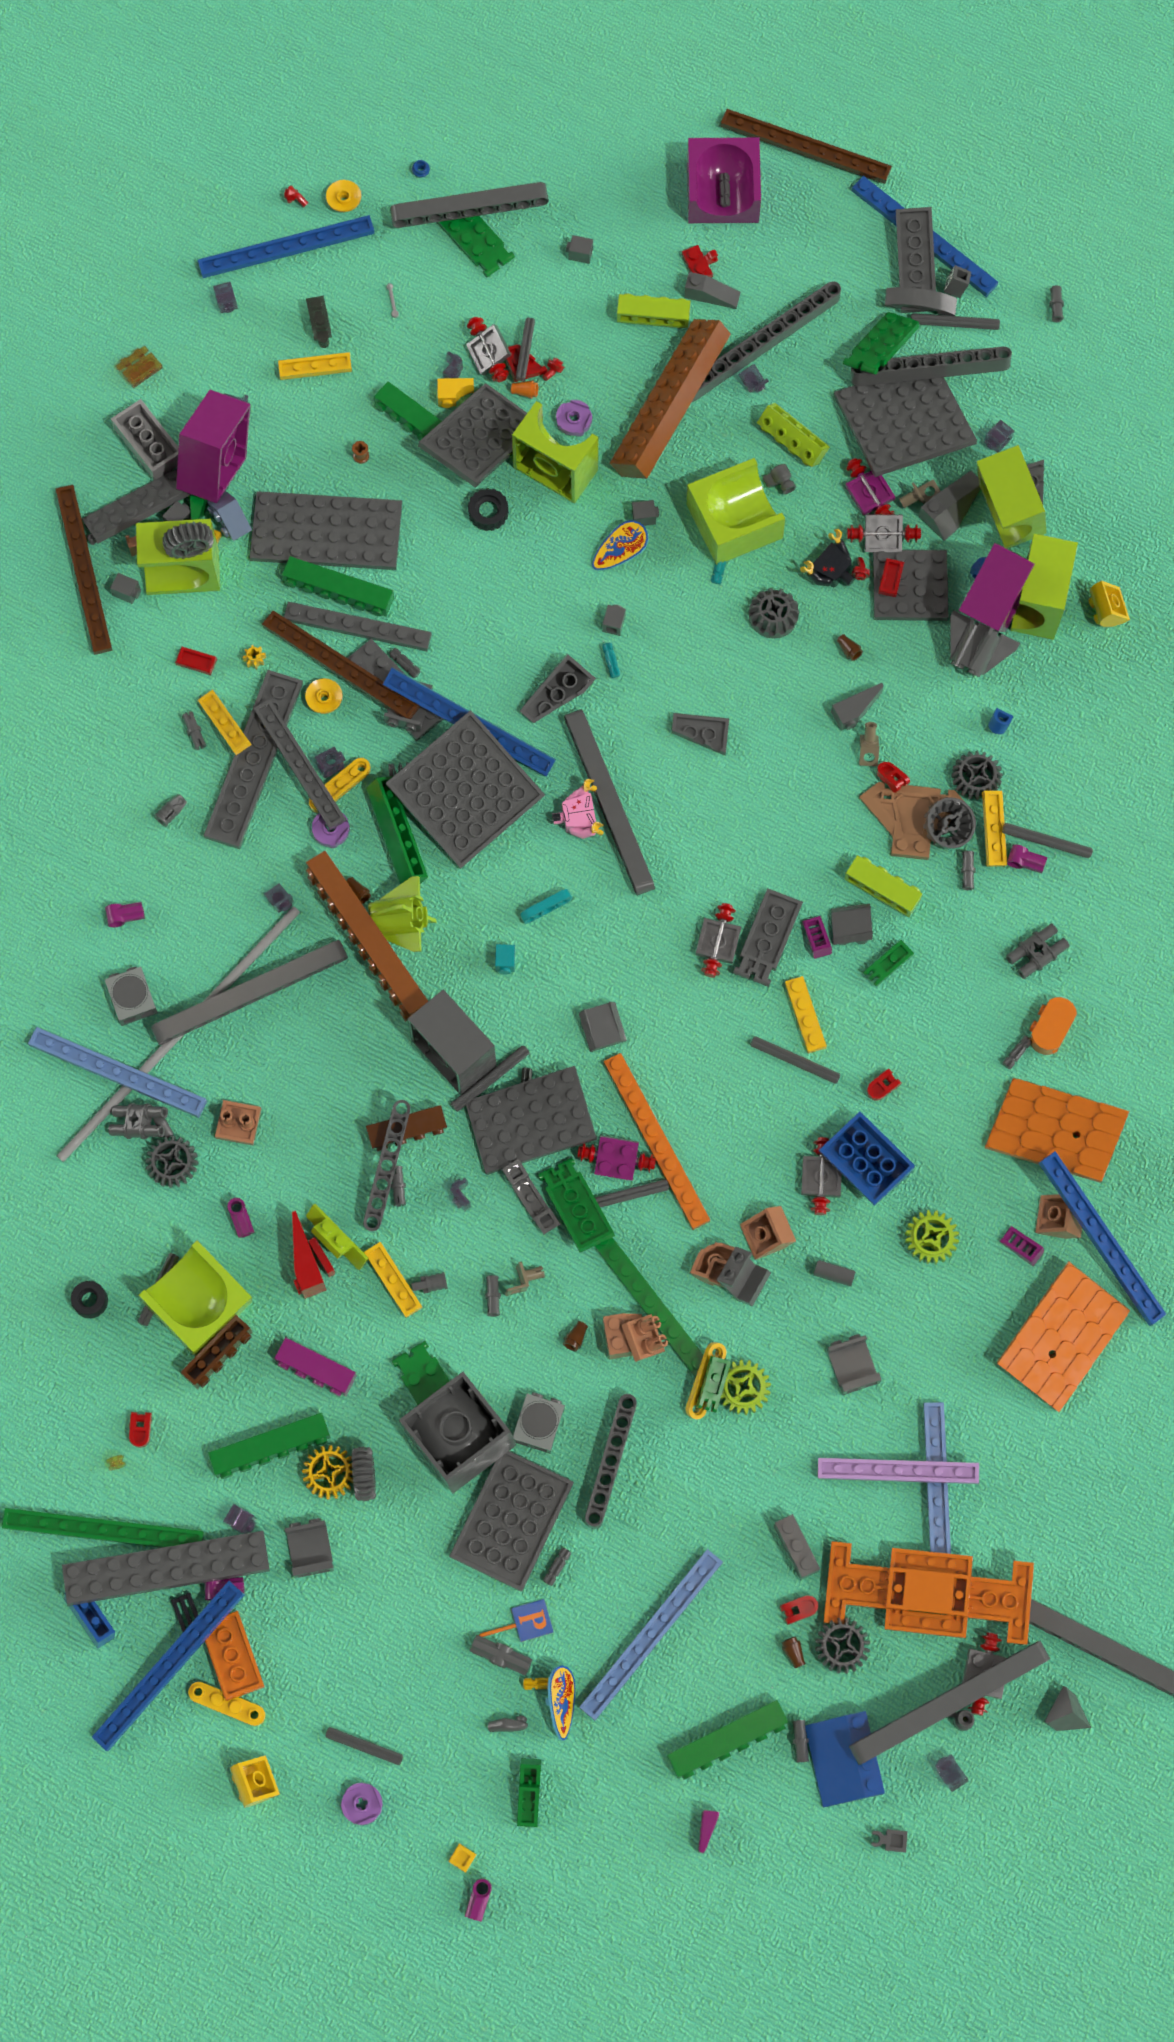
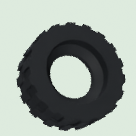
M486 488L475 492L468 503L469 519L480 530L493 531L494 529H499L508 519L509 511L506 497L500 491H496V489ZM483 503H494L497 506V513L489 518L482 516L479 508Z

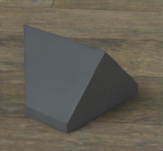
M1063 1686L1045 1723L1056 1731L1091 1728L1077 1696L1067 1687Z

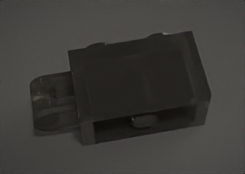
M324 295L307 298L306 303L314 341L318 340L321 348H327L329 346V338H332Z

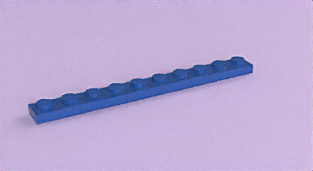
M863 176L852 187L851 191L897 227L896 209L905 208ZM933 231L934 257L951 270L956 265L970 271L969 284L987 297L998 286V281Z
M370 215L198 259L202 278H207L375 234Z
M393 667L383 683L384 686L452 724H455L469 712L468 709ZM475 714L514 759L547 777L556 761L555 758Z
M1056 1151L1052 1152L1038 1164L1149 1326L1155 1324L1166 1315L1165 1311Z
M231 1581L224 1585L92 1736L105 1751H109L245 1596Z

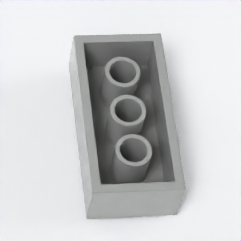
M141 399L111 418L114 430L153 480L166 475L178 466L179 447Z

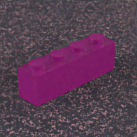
M286 1337L274 1358L278 1363V1367L286 1371L291 1369L295 1371L296 1376L304 1380L307 1377L313 1380L312 1383L320 1388L325 1386L330 1389L329 1392L338 1397L341 1394L347 1396L357 1377L355 1371Z

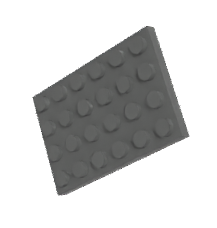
M485 383L421 439L418 447L476 488L513 454L512 434L527 412Z
M575 1066L471 1099L466 1104L487 1175L501 1171L517 1159L523 1164L597 1140Z
M508 1451L495 1461L449 1557L523 1592L574 1482Z

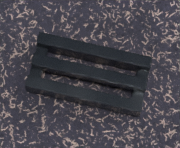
M191 1593L171 1600L182 1632L186 1630L177 1603L181 1602L188 1625L192 1623L184 1600H189L195 1619L198 1616Z

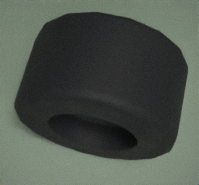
M95 1281L81 1282L75 1286L71 1293L72 1307L84 1318L98 1317L107 1308V1293ZM86 1293H94L97 1297L96 1303L91 1307L84 1306L82 1304V1297Z

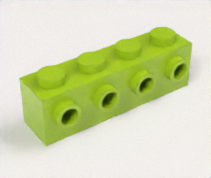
M629 293L619 294L617 322L688 329L691 300L683 298L669 299L667 297L657 298L648 295L635 296Z
M776 403L768 405L757 421V424L761 426L764 432L774 436L778 443L785 445L791 454L800 457L807 466L813 467L818 465L830 448V446Z
M858 855L847 870L844 880L907 917L911 916L923 894L917 887L907 885L902 878L892 876L885 868L877 867L868 858Z

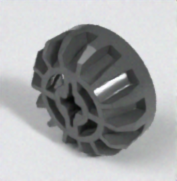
M772 587L765 592L761 590L756 597H753L749 607V621L752 628L761 636L772 639L781 638L791 633L797 625L799 616L798 603L794 601L791 593L787 594L781 588L779 591L773 590ZM774 597L782 599L785 603L781 604L775 601ZM766 600V610L762 611V604ZM787 607V613L782 618L783 608Z
M949 797L938 800L929 806L928 812L924 815L926 820L923 828L928 833L926 837L931 839L936 847L940 846L945 850L961 847L970 841L975 832L976 820L974 813L967 803L958 798ZM941 812L951 813V815L940 817L938 814ZM935 817L938 819L936 831L934 829ZM949 832L953 835L949 838L941 837V835Z

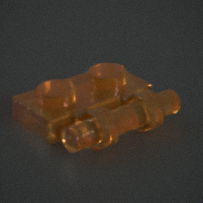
M145 345L140 349H135L133 354L127 358H122L120 363L115 365L119 372L124 368L126 369L122 374L133 388L163 368L162 364L151 352L146 356L144 355L148 352ZM139 359V361L136 362L135 364H133V365L131 364V363H133L135 360Z

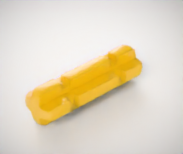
M525 1678L523 1680L524 1689H548L549 1678H535V1680Z

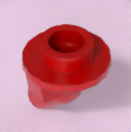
M292 185L285 189L284 198L287 199V203H291L296 199L303 208L308 204V201Z
M555 357L553 360L549 359L547 366L550 369L542 375V378L547 381L556 372L561 373L565 368L562 365L563 361Z
M858 557L856 560L858 566L853 567L852 575L857 580H865L870 577V569L865 568L864 559Z

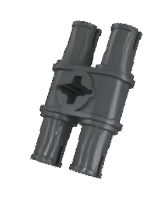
M1049 924L1040 932H1033L1029 938L1019 942L1018 947L1006 955V959L1011 965L1024 956L1029 958L1030 962L1018 969V974L1022 979H1025L1036 970H1043L1044 966L1051 961H1055L1057 955L1069 948L1070 945L1065 938H1062L1051 947L1045 942L1058 932L1054 924Z
M130 1103L128 1106L114 1105L112 1107V1115L115 1117H126L125 1124H110L109 1134L111 1136H124L127 1139L163 1137L165 1128L162 1125H151L152 1118H167L168 1109L166 1107L152 1106L148 1103L144 1105Z

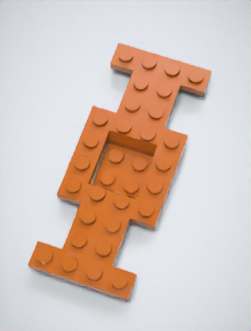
M831 1542L824 1623L829 1624V1621L833 1620L838 1625L837 1619L840 1618L842 1624H844L846 1605L886 1609L885 1630L966 1639L967 1620L971 1618L1008 1622L1007 1643L1027 1645L1034 1563L1013 1561L1012 1581L971 1577L973 1556L892 1548L890 1568L850 1564L852 1543Z

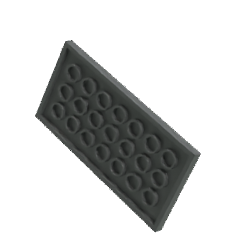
M257 491L250 561L287 563L291 556L321 566L396 570L402 500Z

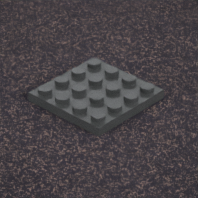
M947 550L873 552L874 620L948 621ZM886 558L904 562L896 597L878 594Z

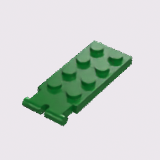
M480 216L437 222L476 267L480 265L485 270L483 273L486 277L500 269L498 263L504 266L515 258L514 253L506 251L504 242Z
M887 312L852 350V355L849 358H844L843 365L855 369L861 367L862 371L876 375L878 368L885 366L917 331L919 321Z
M569 1158L557 1164L559 1170L555 1171L551 1167L537 1175L540 1181L544 1180L548 1186L545 1188L579 1253L614 1237L615 1234L581 1172L576 1173L573 1167L575 1165L574 1159Z
M426 1341L410 1349L413 1354L412 1357L409 1358L405 1352L391 1360L394 1367L399 1366L404 1374L401 1376V1379L417 1405L450 1382L436 1357L431 1358L426 1349L429 1346Z

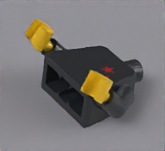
M834 529L836 537H834L833 533H829L828 537L830 540H835V543L831 542L814 563L804 561L807 568L802 566L800 571L802 573L807 572L808 577L819 586L835 588L841 581L850 586L855 580V577L849 573L852 560L843 539H841L842 532L839 529Z

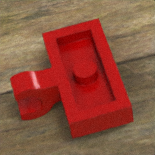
M698 245L682 251V256L690 272L713 277L709 264L718 261V254L715 249L709 251L705 256Z

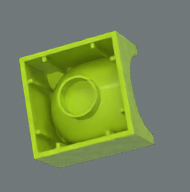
M537 401L512 434L513 468L575 504L598 471V436L591 434L588 439L576 445H560L546 431L543 425L542 404Z
M1019 445L978 460L979 485L1003 546L1008 549L1029 541L1033 538L1034 533L1040 535L1047 534L1045 509Z
M755 458L687 485L686 505L716 565L721 561H729L783 539L785 517L783 513L776 514L764 493Z
M211 519L136 523L138 567H144L147 595L220 591L219 549ZM193 521L195 523L202 522V524L210 526L214 537V544H212V548L209 551L203 552L202 555L199 554L195 557L175 559L166 554L162 538L167 530L173 529L174 526H179L180 524H186V522L192 523Z
M1034 533L1026 559L1035 565L1022 588L1019 601L1020 606L1013 617L1010 631L1054 640L1065 610L1078 542Z
M198 1240L191 1245L188 1252L169 1272L139 1294V1298L144 1305L194 1357L235 1315H240L252 1303V1297Z

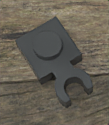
M886 1829V1835H883L880 1831H872V1835L879 1837V1842H872L871 1846L879 1847L885 1844V1851L906 1853L908 1831Z

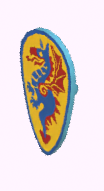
M634 520L621 523L610 533L597 550L592 567L595 570L612 569L642 553L649 541L646 527Z
M560 1665L555 1667L550 1673L548 1679V1698H546L545 1702L550 1707L552 1723L558 1739L566 1740L574 1712L575 1679L568 1667Z

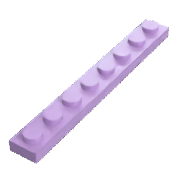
M818 1458V1479L979 1484V1463Z

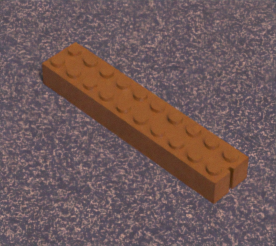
M694 319L691 322L610 462L621 477L647 479L731 335L720 320L706 321V319Z
M323 851L306 862L307 869L305 871L308 874L307 878L312 886L316 884L320 898L323 901L326 899L329 911L333 916L336 914L339 920L338 924L343 931H347L352 945H357L361 958L364 961L367 959L371 973L374 976L378 975L380 986L384 991L388 990L391 1002L394 1006L398 1005L399 1013L406 1022L428 1000L326 851Z

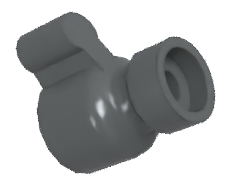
M786 464L776 466L768 475L762 478L767 488L781 485L780 488L783 494H789L796 489L794 482L790 480L791 473Z
M960 1710L947 1717L953 1719L955 1728L960 1731L969 1730L975 1721L974 1715L968 1710Z

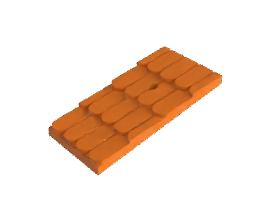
M1013 1078L985 1149L1038 1164L1049 1154L1056 1151L1072 1175L1101 1183L1130 1111Z
M1068 1261L997 1363L1060 1412L1090 1370L1092 1364L1125 1320L1130 1309ZM1051 1350L1055 1351L1053 1354H1049Z

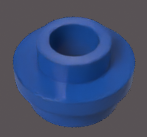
M418 160L413 164L412 172L416 177H426L430 172V166L426 161Z

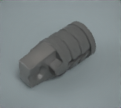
M180 794L175 795L154 814L155 819L162 826L167 827L181 812L187 801Z
M444 1272L430 1276H421V1281L411 1283L413 1291L423 1289L424 1294L431 1291L448 1289Z

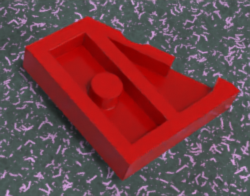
M519 344L508 347L511 356L505 360L514 382H518L516 380V372L521 349ZM529 354L525 379L543 375L547 372V368L539 365L535 361L536 358Z

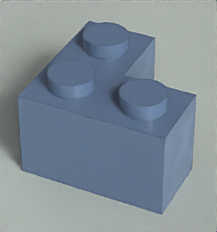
M225 491L217 503L209 500L206 501L209 506L207 510L210 516L222 524L221 531L226 538L229 537L235 541L252 531L237 500Z

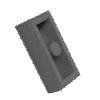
M819 1260L817 1261L813 1276L851 1287L856 1272Z

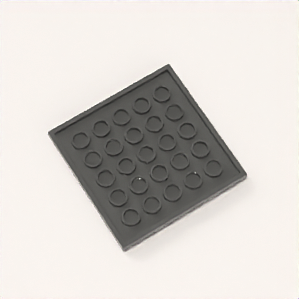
M944 377L866 386L854 385L834 392V398L874 477L977 444V439Z
M471 710L386 782L387 787L460 869L545 796L541 789Z

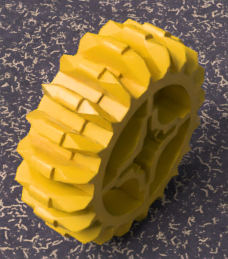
M329 1445L328 1451H326L324 1446H321L322 1453L319 1454L318 1450L315 1449V1457L308 1455L311 1463L304 1462V1465L309 1469L302 1470L303 1474L308 1475L303 1478V1481L309 1482L306 1485L307 1489L314 1487L311 1492L313 1495L320 1491L318 1494L319 1498H322L324 1493H326L327 1500H330L331 1494L334 1495L335 1499H338L337 1492L340 1491L343 1496L345 1495L344 1487L347 1490H351V1486L347 1483H353V1478L350 1477L353 1476V1472L350 1470L352 1469V1463L349 1464L352 1461V1456L345 1458L348 1453L346 1450L339 1454L341 1450L339 1446H337L335 1452H333L332 1445ZM329 1457L341 1460L344 1465H332ZM323 1459V1468L313 1474L316 1464ZM327 1463L331 1470H335L334 1472H332V1481L327 1474L324 1475L325 1473H327ZM346 1471L343 1481L336 1486V1477ZM315 1480H327L330 1488L318 1485Z

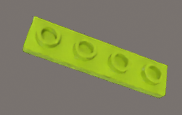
M313 1204L306 1215L314 1225L311 1232L337 1259L344 1255L357 1270L362 1269L368 1257L316 1204Z

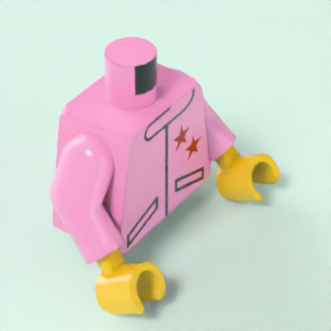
M586 779L583 786L575 790L562 802L563 812L552 814L554 825L565 823L566 832L581 839L594 836L595 834H604V831L598 830L604 825L596 822L591 793H589V791L594 792L597 790V786L590 787L591 783L594 782L592 779Z

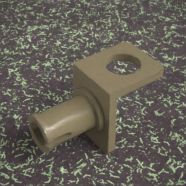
M931 480L919 488L913 482V491L899 498L904 509L918 500L925 504L938 494L940 489L935 480ZM934 487V495L927 496L925 494L926 488Z
M874 722L865 723V735H860V766H878L879 736L876 735L877 724ZM872 753L875 757L872 761H866L864 755Z
M518 1262L516 1269L521 1285L508 1288L504 1294L509 1296L527 1291L529 1287L528 1281L545 1277L544 1271H541L543 1267L539 1266L525 1270L522 1262Z

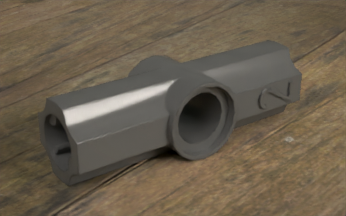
M476 1635L470 1652L486 1658L489 1662L499 1667L511 1669L526 1676L532 1662L531 1658L513 1651L512 1648L498 1642L494 1643Z

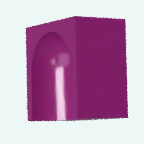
M760 137L688 138V224L759 223L761 208ZM721 173H728L730 178L729 207H722L720 205L719 175Z
M211 389L208 391L179 434L176 489L214 503L219 501L247 457L251 404Z
M994 543L959 611L999 632H1006L1020 606L1019 601L1022 588L1035 564L1013 551Z

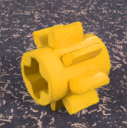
M252 645L248 650H244L246 656H243V661L247 662L248 668L252 666L257 669L258 666L264 665L263 659L266 658V654L262 653L261 646L256 648Z

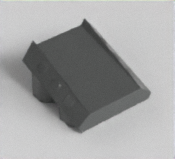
M870 903L831 909L833 945H846L851 942L865 944L868 940H872Z
M615 1002L584 1009L579 1013L581 1026L584 1029L590 1052L627 1041Z

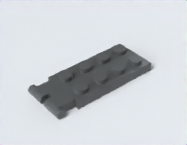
M767 888L740 954V958L743 960L740 967H735L733 974L749 979L750 975L753 974L755 975L754 982L769 987L771 980L768 979L771 970L776 971L802 907V901Z

